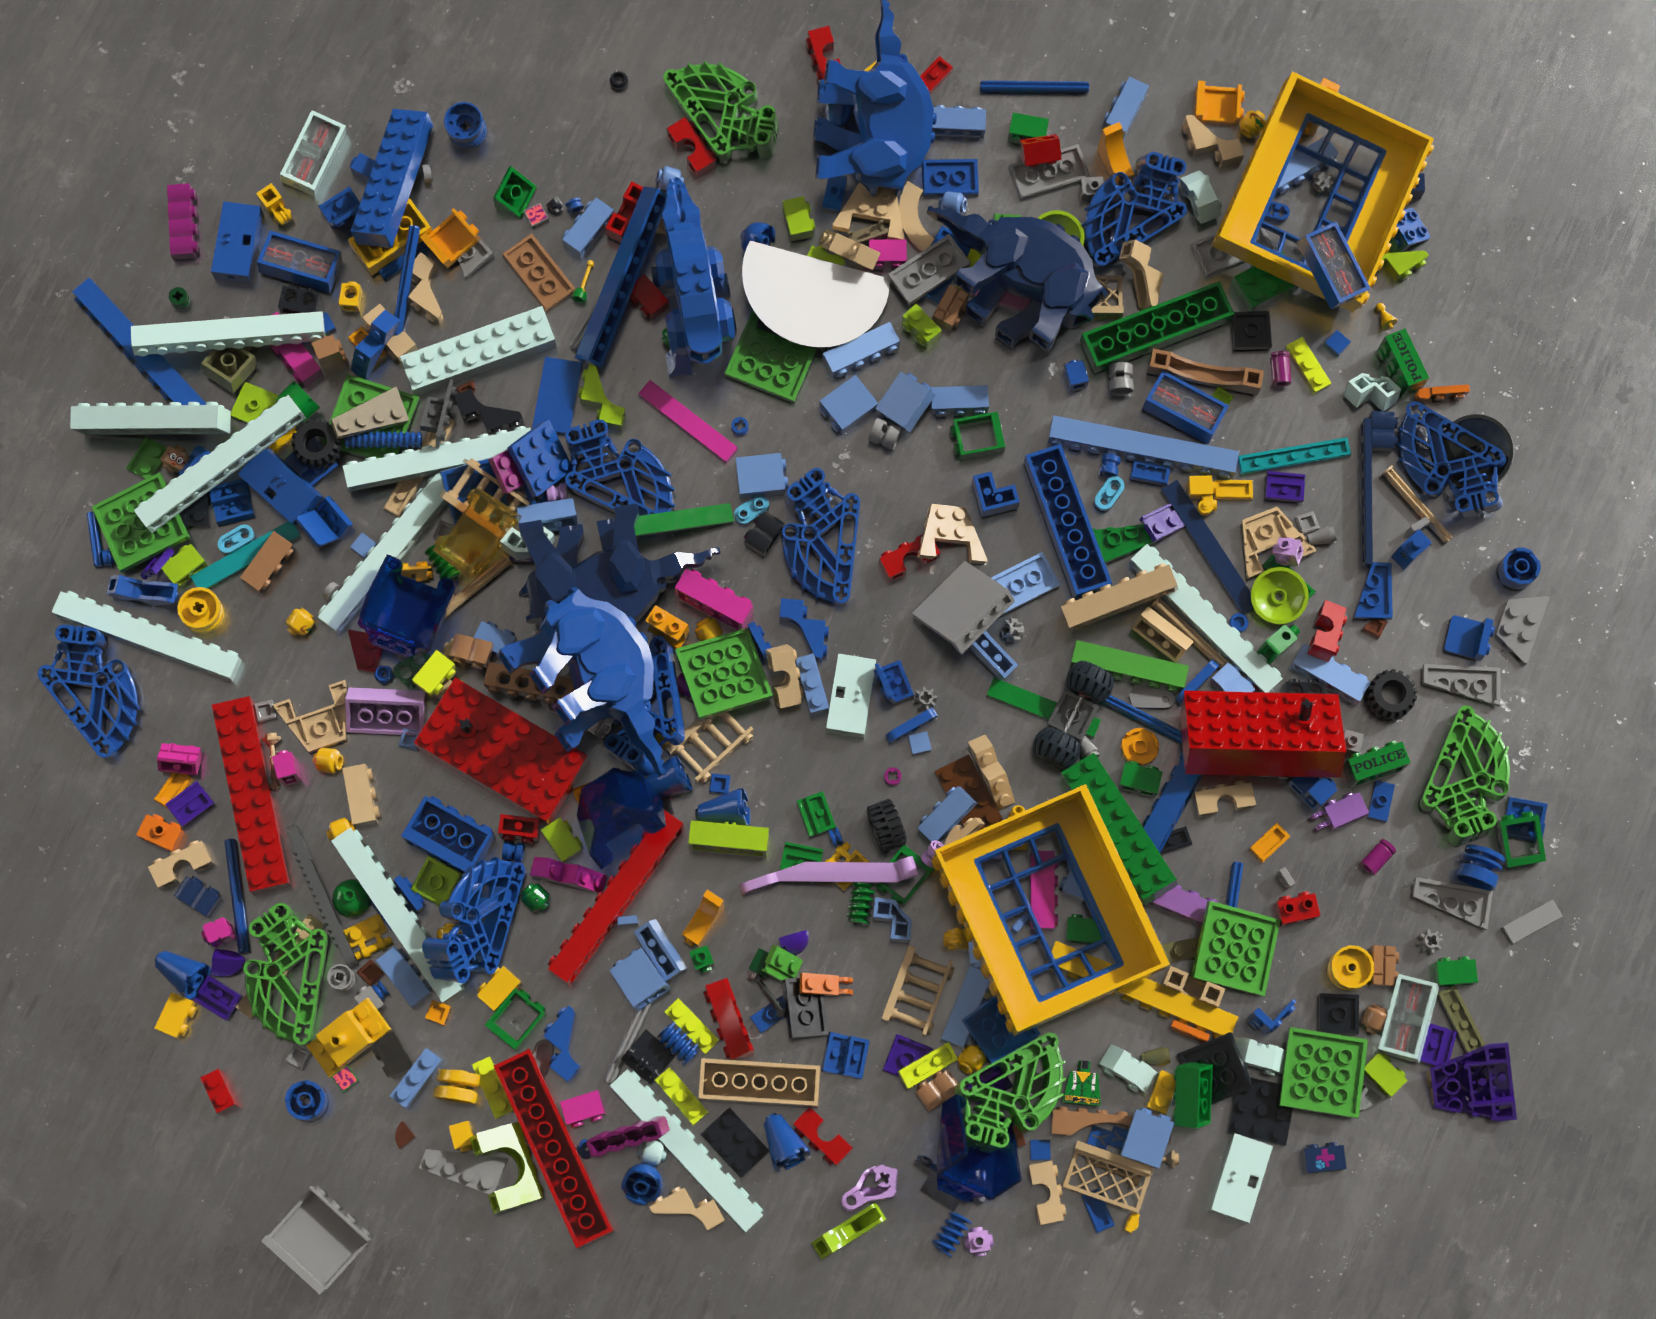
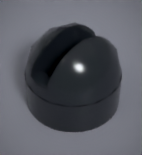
M556 196L547 203L546 207L551 212L557 213L559 209H562V202Z

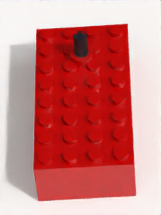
M456 677L414 741L417 750L531 818L539 819L545 826L555 820L572 793V789L575 788L590 764L587 754L577 748L567 753L556 736Z
M1184 690L1180 723L1185 774L1341 778L1346 756V745L1338 694Z

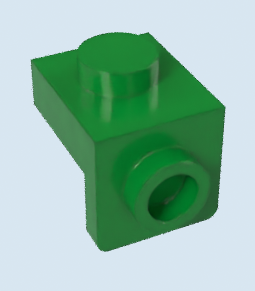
M707 945L689 952L696 973L705 974L712 971L711 967H714V961Z

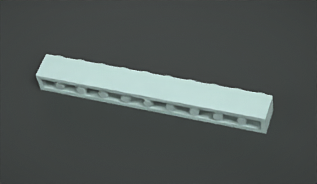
M323 311L131 326L133 353L139 356H147L148 354L164 355L172 352L185 353L187 351L203 352L205 350H223L225 348L241 349L249 346H279L287 343L300 344L302 342H315L325 338Z
M289 395L279 399L273 407L264 410L261 416L248 422L245 428L232 434L230 439L219 444L214 451L203 456L194 466L188 467L182 475L172 479L166 487L156 491L150 499L141 502L138 508L134 510L149 531L155 532L306 419V417Z
M521 426L515 428V431L507 432V430H501L496 432L495 435H479L476 439L462 438L456 443H451L450 441L440 444V448L428 445L417 451L408 449L403 451L402 454L395 455V453L385 454L383 458L369 457L363 462H347L343 466L348 492L437 474L438 471L465 465L462 462L464 458L469 461L471 458L479 461L493 457L507 449L508 446L531 429Z
M440 471L428 479L427 486L417 492L413 503L407 504L403 510V515L393 521L392 528L388 533L384 532L379 539L380 542L376 547L373 546L367 553L368 557L364 562L360 561L354 574L344 580V586L339 591L337 590L333 593L331 601L327 606L324 605L318 613L320 622L337 635H339L448 503L439 497L442 490H444Z
M1146 544L1131 558L1129 565L1138 573L1147 570L1148 573L1153 571L1154 567L1159 564L1165 563V566L1169 564L1179 590L1162 597L1230 665H1236L1241 671L1240 675L1244 678H1249L1254 683L1253 687L1257 692L1270 693L1283 679L1281 673L1275 667L1271 668L1267 664V659L1262 654L1258 655L1253 650V645L1247 640L1244 641L1240 637V632L1235 627H1230L1226 623V618L1220 613L1217 614L1213 610L1212 604L1208 600H1203L1199 596V591L1193 586L1190 587L1186 583L1185 577L1180 573L1177 574L1172 569L1171 563L1159 556L1156 548Z
M60 591L52 610L55 617L82 627L95 628L109 637L231 682L234 681L242 662L238 657V653L231 650L224 652L215 644L205 645L202 643V640L196 637L186 638L184 633L174 630V632L167 631V627L161 624L154 626L149 624V621L144 618H132V615L128 612L121 610L119 613L113 611L114 608L109 605L103 604L100 606L90 598L85 597V600L78 598L79 595L74 592L67 591V593Z
M350 827L331 840V842L441 1002H446L463 990L460 987L463 983L433 978L429 969L432 965L427 964V961L430 959H426L422 951V943L430 936L424 926L421 928L418 926L416 921L419 919L414 911L407 910L405 907L407 901L403 895L396 894L394 891L396 885L392 879L385 878L383 875L385 869L381 863L374 862L372 859L374 853L368 845L366 847L363 846L361 843L363 837L357 829L353 831Z
M627 1069L610 1087L641 1121H648L656 1116L666 1117L670 1131L660 1137L659 1140L745 1233L748 1232L763 1217L761 1214L763 1209L756 1202L752 1204L747 1199L750 1195L742 1187L738 1189L733 1184L736 1180L728 1172L724 1174L720 1170L722 1165L715 1158L711 1160L706 1155L709 1151L701 1143L697 1145L693 1141L695 1136L688 1129L684 1131L680 1127L682 1122L674 1114L670 1116L667 1113L668 1107L662 1100L657 1102L653 1097L655 1093L649 1086L643 1087L639 1082L641 1078L633 1070L630 1073Z

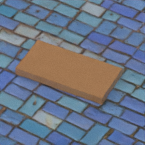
M532 233L502 254V257L546 313L571 296L574 289H576Z

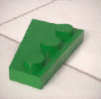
M1145 525L1093 529L1105 564L1136 552L1146 544L1149 546L1155 544L1156 542L1152 541L1145 530Z

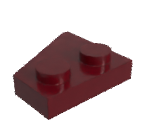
M348 629L357 670L374 674L380 664L385 636Z

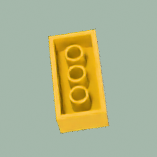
M408 199L392 248L357 244L353 236L348 239V242L370 275L373 276L381 268L404 254L410 225L420 227L417 244L423 241L420 236L425 232L427 234L431 233L432 229L411 199Z

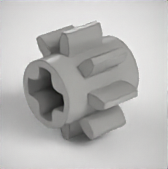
M1317 171L1312 176V186L1317 192L1322 193L1325 190L1328 193L1334 184V176L1329 171Z
M1010 618L1009 621L1005 620L1001 626L1002 638H1007V642L1021 640L1024 634L1023 623H1018V619Z
M923 687L922 692L916 691V695L919 698H915L914 702L919 703L918 709L925 708V710H928L930 706L936 707L933 700H937L938 696H933V688L929 691ZM923 696H927V699H929L928 703H925Z
M1430 929L1426 930V936L1424 934L1419 935L1422 940L1417 945L1423 947L1422 952L1429 950L1430 954H1433L1434 948L1437 950L1441 949V946L1438 944L1443 939L1437 936L1438 931L1431 933ZM1429 938L1432 939V945H1428Z

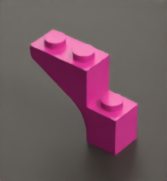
M534 857L530 876L540 880L561 883L597 894L601 891L603 892L607 877L605 874L582 865L566 864L545 857Z

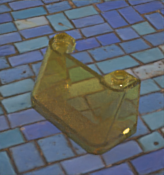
M480 488L470 491L467 496L469 506L448 535L438 537L435 541L436 546L433 551L468 578L479 577L486 570L501 548V539L511 527L515 528L521 519L520 514Z

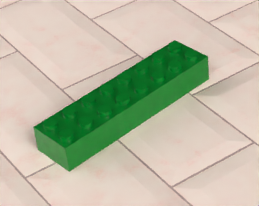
M1220 281L1084 332L1081 335L1080 342L1095 374L1108 369L1110 364L1132 360L1152 352L1153 349L1166 347L1231 322L1234 317V311Z
M1095 753L1061 772L1063 780L1070 791L1086 784L1136 893L1144 905L1178 886L1176 877Z

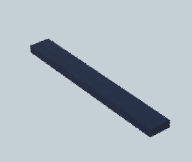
M1364 418L1361 423L1363 569H1370L1373 564L1371 418Z
M1176 480L1162 488V494L1168 503H1171L1173 511H1176L1184 523L1188 534L1239 612L1245 615L1254 610L1249 588L1179 481Z

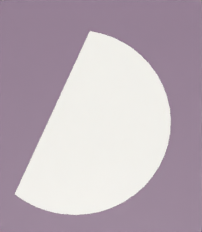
M750 241L746 248L742 265L743 286L746 296L761 321L781 337L811 347L837 346L850 342L864 334L878 320L886 305L889 294V278Z

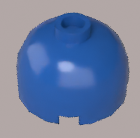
M763 222L751 223L741 233L742 250L746 252L750 241L770 246L771 242H775L774 227Z
M644 1163L637 1164L629 1168L624 1175L621 1189L622 1191L624 1190L625 1197L635 1204L646 1205L647 1202H654L659 1197L662 1179L659 1172L653 1166Z

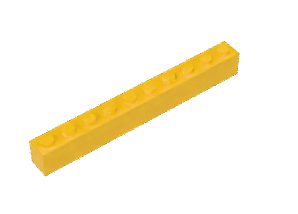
M1055 941L1051 952L1054 958L1058 959L1077 949ZM1085 953L1095 972L1113 965ZM1079 957L1058 965L1059 969L1067 973V977L1077 981L1078 978L1082 979L1089 975ZM1147 978L1109 994L1111 996L1117 994L1122 996L1121 999L1125 1002L1132 1004L1134 1001L1139 1003L1140 1008L1151 1011L1153 1009L1158 1011V1015L1167 1019L1172 1017L1185 1025L1189 1024L1202 1032L1213 1034V1038L1233 1032L1238 1020V1016Z

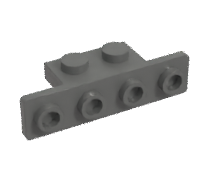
M454 379L449 380L445 399L427 397L420 425L421 431L436 433L437 448H440L441 441H445L446 430H444V427L449 425L450 416H448V412H452L453 408L451 398H455L454 395L457 387H454Z
M924 1155L917 1156L914 1164L930 1173L921 1191L955 1211L964 1195L979 1205L983 1204L986 1196L983 1195L980 1189L972 1188L966 1184L964 1179L949 1174L950 1172L945 1167H938L932 1163L933 1161L929 1157Z

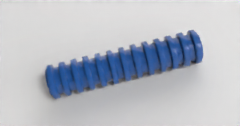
M371 431L370 433H362L345 437L344 439L346 448L350 446L352 448L356 446L358 448L362 446L364 448L368 446L370 448L374 446L376 448H379V446L382 448L422 447V433L420 431L417 433L414 431L411 433L408 431L406 433L402 431L400 433H397V431H394V433H391V431H388V433H385V431L373 433Z

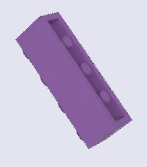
M1178 885L1148 904L1202 926L1207 901L1217 903L1218 901L1209 897L1204 899L1199 897V893L1192 890L1187 892Z

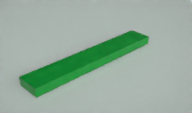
M726 503L639 516L635 525V534L637 537L732 523L734 519L731 504Z
M993 678L986 695L1048 721L1058 703L997 678ZM1094 717L1086 736L1095 737L1101 719Z

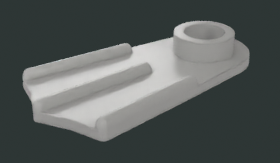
M1137 684L1134 685L1129 694L1131 705L1135 708H1170L1175 701L1174 695L1169 691ZM1167 697L1169 702L1164 703L1162 698Z

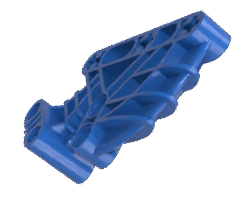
M1151 152L1136 160L1135 166L1138 171L1133 185L1125 173L1117 172L1100 186L1089 206L1084 209L1087 213L1085 222L1082 223V226L1085 225L1084 242L1087 244L1094 267L1104 266L1118 258L1122 243L1128 241L1130 236L1137 235L1138 237L1134 239L1142 243L1186 215V205L1183 202L1177 201L1179 184L1177 176L1184 174L1186 171V163L1182 159L1176 157L1169 158L1168 155L1163 157L1164 154ZM1115 177L1121 179L1120 186L1115 184ZM1141 180L1145 181V185L1141 186V189L1145 190V194L1138 193L1135 190V187L1139 185ZM1167 187H1171L1174 202L1162 199L1163 195L1170 193V191L1166 190ZM1125 193L1130 195V202L1124 199ZM1115 197L1117 202L1108 207L1110 201ZM1117 206L1114 221L1103 227L1105 213ZM1134 208L1155 213L1129 229ZM1176 208L1179 209V211H1178L1176 214H1173V215H1170V214H1169V213L1173 212L1174 210H1176ZM1159 215L1162 216L1164 224L1150 234H1145L1143 231L1144 224ZM1112 226L1109 242L1105 244L1103 231ZM1105 253L1107 254V256L1103 257L1101 261L1097 260L1099 255Z
M1416 401L1410 402L1406 407V414L1402 425L1397 428L1400 431L1397 447L1400 448L1401 458L1398 460L1404 464L1406 471L1413 481L1430 497L1440 496L1449 483L1456 499L1455 507L1465 518L1478 516V512L1483 515L1484 511L1491 513L1500 510L1503 501L1497 492V468L1503 467L1506 462L1503 451ZM1413 409H1414V410H1417V409H1418V410L1420 411V413L1423 414V416L1421 417V416H1420L1419 414H1417V413H1414V414H1413V413H1412V410H1413ZM1420 425L1427 429L1430 444L1417 437ZM1450 427L1451 430L1455 433V436L1448 431L1445 432L1444 428ZM1467 435L1485 445V450L1477 453L1459 443V439L1461 436ZM1444 439L1472 456L1449 461ZM1417 442L1432 450L1434 463L1418 455ZM1489 452L1496 457L1499 455L1501 459L1494 462ZM1421 461L1433 468L1431 473L1426 471ZM1494 467L1491 482H1484V479H1487L1488 476L1486 473L1480 474L1479 470ZM1441 468H1448V473L1446 475H1439V470ZM1464 475V478L1459 480V484L1464 485V488L1458 489L1456 484H1453L1451 478ZM1431 484H1438V488L1436 491H1429V486Z
M604 420L591 421L588 427H586V424H583V428H580L579 425L567 430L565 437L567 448L570 450L572 472L566 475L565 482L566 487L570 491L615 513V504L618 507L637 503L640 516L670 512L675 507V504L672 503V491L674 492L675 488L671 486L669 480L672 474L665 470L659 459L643 446L638 439L628 440L619 455L617 448L609 437L608 425ZM637 445L639 450L636 453H632L629 451V447ZM609 449L618 459L603 464V460L609 458L608 453L603 454V451ZM578 458H584L581 461V465H588L590 468L576 472ZM626 461L630 463V467L622 469L620 464ZM636 464L641 465L646 472L636 468ZM635 474L653 482L656 494L639 486ZM621 476L628 497L599 482ZM575 478H577V482L579 484L574 483L573 485H571L570 479L574 480ZM589 486L596 487L613 496V500L608 503L588 494L585 490ZM641 493L656 500L654 510L645 506Z
M813 468L804 475V478L801 477L799 482L796 481L790 485L787 490L785 503L789 508H794L802 524L788 523L783 527L781 533L783 552L791 571V579L795 577L802 585V590L804 588L816 596V600L819 597L833 602L837 606H843L850 597L860 498L854 493H849L845 497L842 496L836 489L830 486V483L824 482L825 473L822 469ZM830 493L843 501L831 509L829 504L833 499L831 497L827 500L826 495ZM849 500H853L854 504L851 512H848ZM807 510L810 512L808 516L810 519L814 516L818 518L812 525H807L804 512ZM845 518H851L854 521L851 544H844L842 541L843 520ZM840 522L835 555L821 536ZM791 529L795 532V536L788 537L785 531ZM811 532L814 538L808 540L804 537V533ZM800 545L806 546L805 560L802 556ZM809 548L819 560L818 576L807 565ZM844 550H848L846 556L848 560L846 563L842 559ZM822 565L833 577V584L821 578ZM840 587H844L842 596L845 597L842 600H839V596H836L839 594Z
M60 625L55 631V636L62 643L57 645V651L51 666L43 665L39 668L38 677L96 754L103 759L110 760L116 756L117 750L124 742L130 740L129 734L133 725H138L135 719L137 709L140 710L141 708L137 703V692L127 664L121 660L114 659L102 667V650L108 644V639L104 634L95 628ZM63 654L67 655V659H62V662L68 664V670L54 668ZM91 658H95L96 665H98L99 671L96 673L86 672L87 667H93L94 665L90 662ZM121 664L122 671L115 674V667ZM47 671L50 672V676H51L55 681L52 682V680H50L49 678H47V674H46ZM106 676V683L100 686L99 679ZM60 685H63L75 700V707L71 710L65 706L56 693V689ZM69 685L92 688L89 711ZM115 685L117 687L119 698L111 689ZM109 693L119 705L116 719L107 709ZM77 713L85 717L84 724L81 723L82 720L78 715H76ZM106 715L113 722V726L108 734L104 732ZM102 743L104 746L108 747L109 753H104L105 749L99 744Z
M656 636L649 644L654 663L653 695L649 701L651 702L657 693L660 716L651 710L648 713L655 720L654 739L657 733L665 737L664 740L658 743L660 747L667 741L676 746L684 741L685 732L673 648L663 636ZM672 697L674 713L668 719L666 701ZM615 719L612 724L620 725L621 723ZM622 728L618 735L610 734L605 738V747L621 763L629 766L642 776H648L654 771L646 755L630 744L624 728Z
M493 857L488 862L480 860L474 868L469 866L466 869L449 900L443 901L439 907L440 915L457 922V926H454L449 933H445L442 939L426 938L422 943V951L425 958L430 959L427 961V964L432 965L429 969L434 979L465 983L469 979L470 971H473V969L480 973H495L499 966L525 875V866L522 863L500 860L498 857ZM485 916L484 923L482 924L481 918ZM459 928L461 929L462 934H457L459 932Z

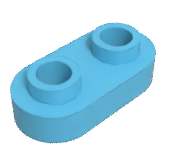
M1110 477L1097 493L1094 504L1098 510L1108 511L1124 490V482L1120 477ZM1111 485H1116L1118 489L1113 490ZM1106 500L1107 504L1103 505L1100 501Z
M757 495L740 505L734 512L735 521L743 526L755 521L759 514L763 515L765 511H768V499L762 495ZM762 502L763 505L761 507L756 506V503ZM741 512H746V513H747V516H746V517H742V516L740 515V513H741Z
M240 525L219 538L218 548L223 554L229 555L252 542L255 537L254 531L248 525ZM248 533L247 538H242V535ZM227 543L232 544L230 548H226L225 545Z

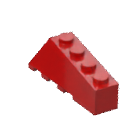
M728 978L705 985L706 991L703 994L706 1002H711L713 1009L710 1010L713 1021L717 1020L720 1027L716 1030L719 1039H724L726 1046L723 1047L726 1058L736 1061L754 1054L752 1043H750L748 1032L743 1024V1019L737 1007Z

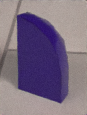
M800 931L780 937V947L796 956L807 947L809 933L808 931Z
M215 949L212 956L211 975L231 976L237 973L242 968L243 956L235 951Z

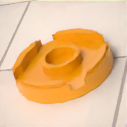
M1135 728L1127 732L1122 739L1121 753L1127 762L1135 761L1140 763V766H1146L1157 757L1159 742L1151 731L1144 728Z

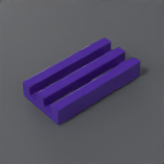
M172 548L165 550L150 561L141 572L140 576L143 580L157 575L174 554Z

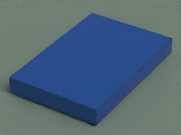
M978 159L923 160V197H943L944 193L948 191L960 192L963 196H979Z

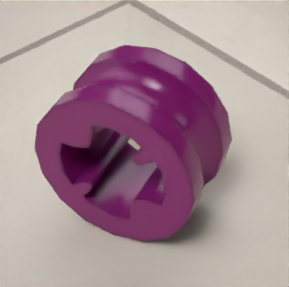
M894 767L887 769L884 774L886 784L889 786L899 784L902 776L901 772ZM896 773V778L898 779L896 781L894 779L890 781L888 779V774Z

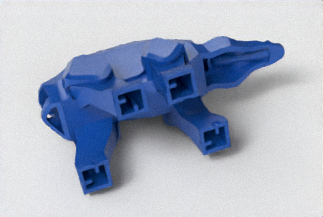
M880 0L881 19L875 34L876 64L870 71L846 69L835 60H826L825 80L821 79L818 81L816 103L854 105L853 113L859 133L837 127L822 117L815 118L813 140L822 141L839 151L830 156L817 155L815 178L827 179L847 174H856V179L867 188L871 196L876 195L878 186L895 189L896 196L902 195L906 178L922 164L930 144L934 143L935 132H932V124L935 125L937 119L927 86L914 66L908 63L907 56L899 54L901 41L893 32L894 14L889 9L890 3L887 0Z
M679 177L669 179L667 201L662 213L664 230L667 234V248L659 251L655 256L656 266L651 267L653 284L659 290L674 288L678 309L672 310L665 316L670 350L666 354L669 378L692 375L691 360L705 365L713 362L722 354V342L735 339V331H737L734 311L731 308L730 302L720 298L731 296L727 273H724L722 254L715 247L706 245L704 232L701 227L700 210L690 198L686 185ZM704 356H709L707 360L703 359Z
M576 587L568 589V597L559 604L552 600L546 601L544 616L540 624L542 632L536 636L504 646L497 654L499 660L510 674L522 666L538 664L529 673V676L542 694L550 690L557 674L568 664L575 691L564 696L552 706L564 722V725L558 728L554 735L567 753L579 745L585 731L603 719L613 718L622 724L630 744L646 755L658 776H664L666 770L662 767L664 760L661 759L662 749L653 736L655 720L648 713L651 710L649 700L653 695L654 663L649 645L647 644L648 639L643 632L639 633L635 627L636 622L631 616L628 617L624 612L608 602L586 597Z

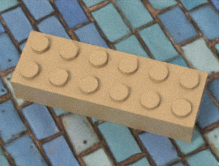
M1165 563L1155 566L1153 571L1147 573V570L1137 573L1136 577L1130 580L1129 577L1123 578L1115 586L1111 587V584L1105 585L1097 593H1093V591L1087 592L1079 600H1075V598L1069 599L1064 602L1065 605L1061 606L1070 630L1074 631L1179 589L1170 565L1165 566Z
M701 1058L699 1100L818 1108L820 1066Z

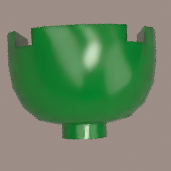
M357 879L342 881L333 892L332 902L334 908L340 915L346 918L361 917L371 906V898Z

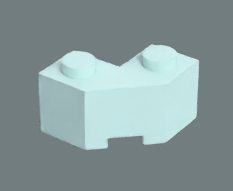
M1199 170L1180 178L1183 195L1191 201L1194 217L1201 224L1222 216L1220 211L1222 208L1221 201L1217 198L1208 175H1204Z
M1362 373L1348 381L1344 396L1356 408L1371 400L1380 410L1385 411L1397 403L1401 388L1389 377L1381 376V378L1369 377L1370 374Z
M511 527L500 541L501 549L516 560L531 558L520 536V532ZM544 527L545 535L554 544V534Z
M1234 1037L1246 1069L1248 1066L1262 1069L1266 1075L1275 1076V1073L1283 1074L1285 1049L1271 1044L1257 1043L1256 1040Z
M1113 1044L1110 1045L1099 1063L1105 1069L1104 1073L1112 1078L1115 1076L1122 1078L1129 1084L1128 1088L1136 1093L1141 1091L1147 1094L1159 1075L1148 1064L1138 1061L1129 1052Z

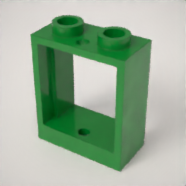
M998 411L953 419L950 432L951 436L955 437L954 451L955 455H959L960 460L1004 453L1005 442ZM990 423L995 446L964 452L959 428Z
M1528 811L1522 812L1519 817H1514L1511 814L1501 816L1502 819L1497 820L1502 855L1505 857V867L1546 861L1539 815ZM1533 821L1538 853L1511 857L1506 825Z
M903 845L889 863L898 861L902 856L904 858L913 856L916 868L924 873L921 879L905 898L884 882L874 883L876 884L875 888L882 894L886 892L899 906L905 907L933 873L934 868L927 866L919 855L906 845Z
M515 988L487 1021L485 1026L517 1052L547 1014L544 1012L545 1007L538 1001L533 1003L528 999L530 995L523 989L518 991ZM519 998L535 1011L538 1016L516 1041L496 1025V1022L515 999Z

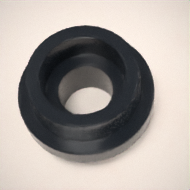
M617 71L610 76V85L614 89L621 90L627 86L628 77L625 73ZM621 79L622 82L616 83V80Z

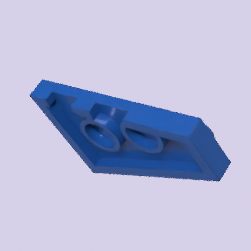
M1373 562L1353 619L1392 620V563Z

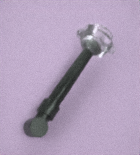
M750 970L747 981L758 982L772 1003V1007L777 1011V1016L785 1017L786 1009H782L779 1001L775 999L761 980L762 976Z

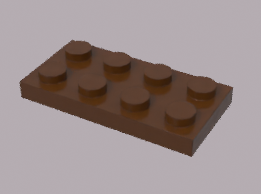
M969 754L934 771L945 794L951 788L959 786L978 803L960 821L963 828L965 827L964 823L970 818H980L985 823L979 830L1003 820Z

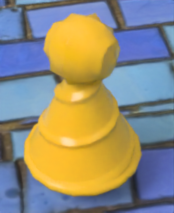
M1378 303L1375 306V310L1380 312L1381 329H1393L1398 319L1384 311L1385 305L1383 303Z

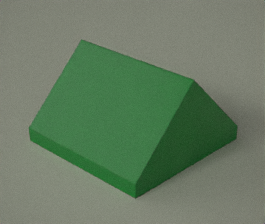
M509 166L493 197L495 208L521 218L537 186L512 166Z

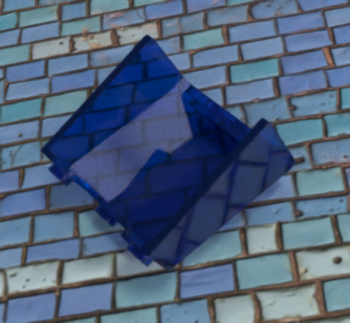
M387 554L365 596L357 624L366 631L369 636L368 640L372 645L410 658L416 653L430 652L455 596L459 582L450 578H442L439 580L437 588L405 577L401 575L403 569L402 562L398 558Z
M613 767L581 789L576 815L589 855L601 870L613 861V852L607 843L639 822L648 833H657L666 827L663 801L640 771H625Z
M955 1094L942 1103L937 1158V1189L964 1202H973L974 1198L979 1197L993 1200L1022 1181L1013 1122L1007 1128L1009 1135L1007 1146L993 1153L980 1151V1147L976 1149L973 1146L967 1147L964 1131L965 1124L963 1123L964 1114L961 1112V1109L967 1103L964 1097ZM999 1118V1121L1004 1122L1006 1118Z

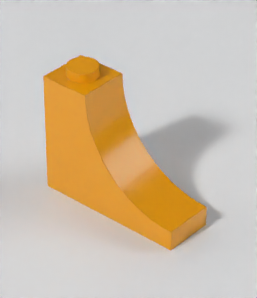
M1120 122L1102 129L1097 152L1110 176L1117 172H1123L1132 183L1135 174L1124 148L1123 128ZM1115 177V184L1118 186L1121 185V179Z
M709 890L704 893L698 909L682 933L684 943L692 948L694 945L699 948L725 909L723 899Z

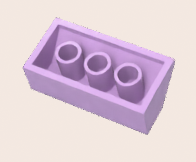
M348 688L345 698L346 732L402 735L404 732L406 735L417 736L411 733H420L425 726L426 693L424 691ZM403 728L414 730L415 732L403 731Z

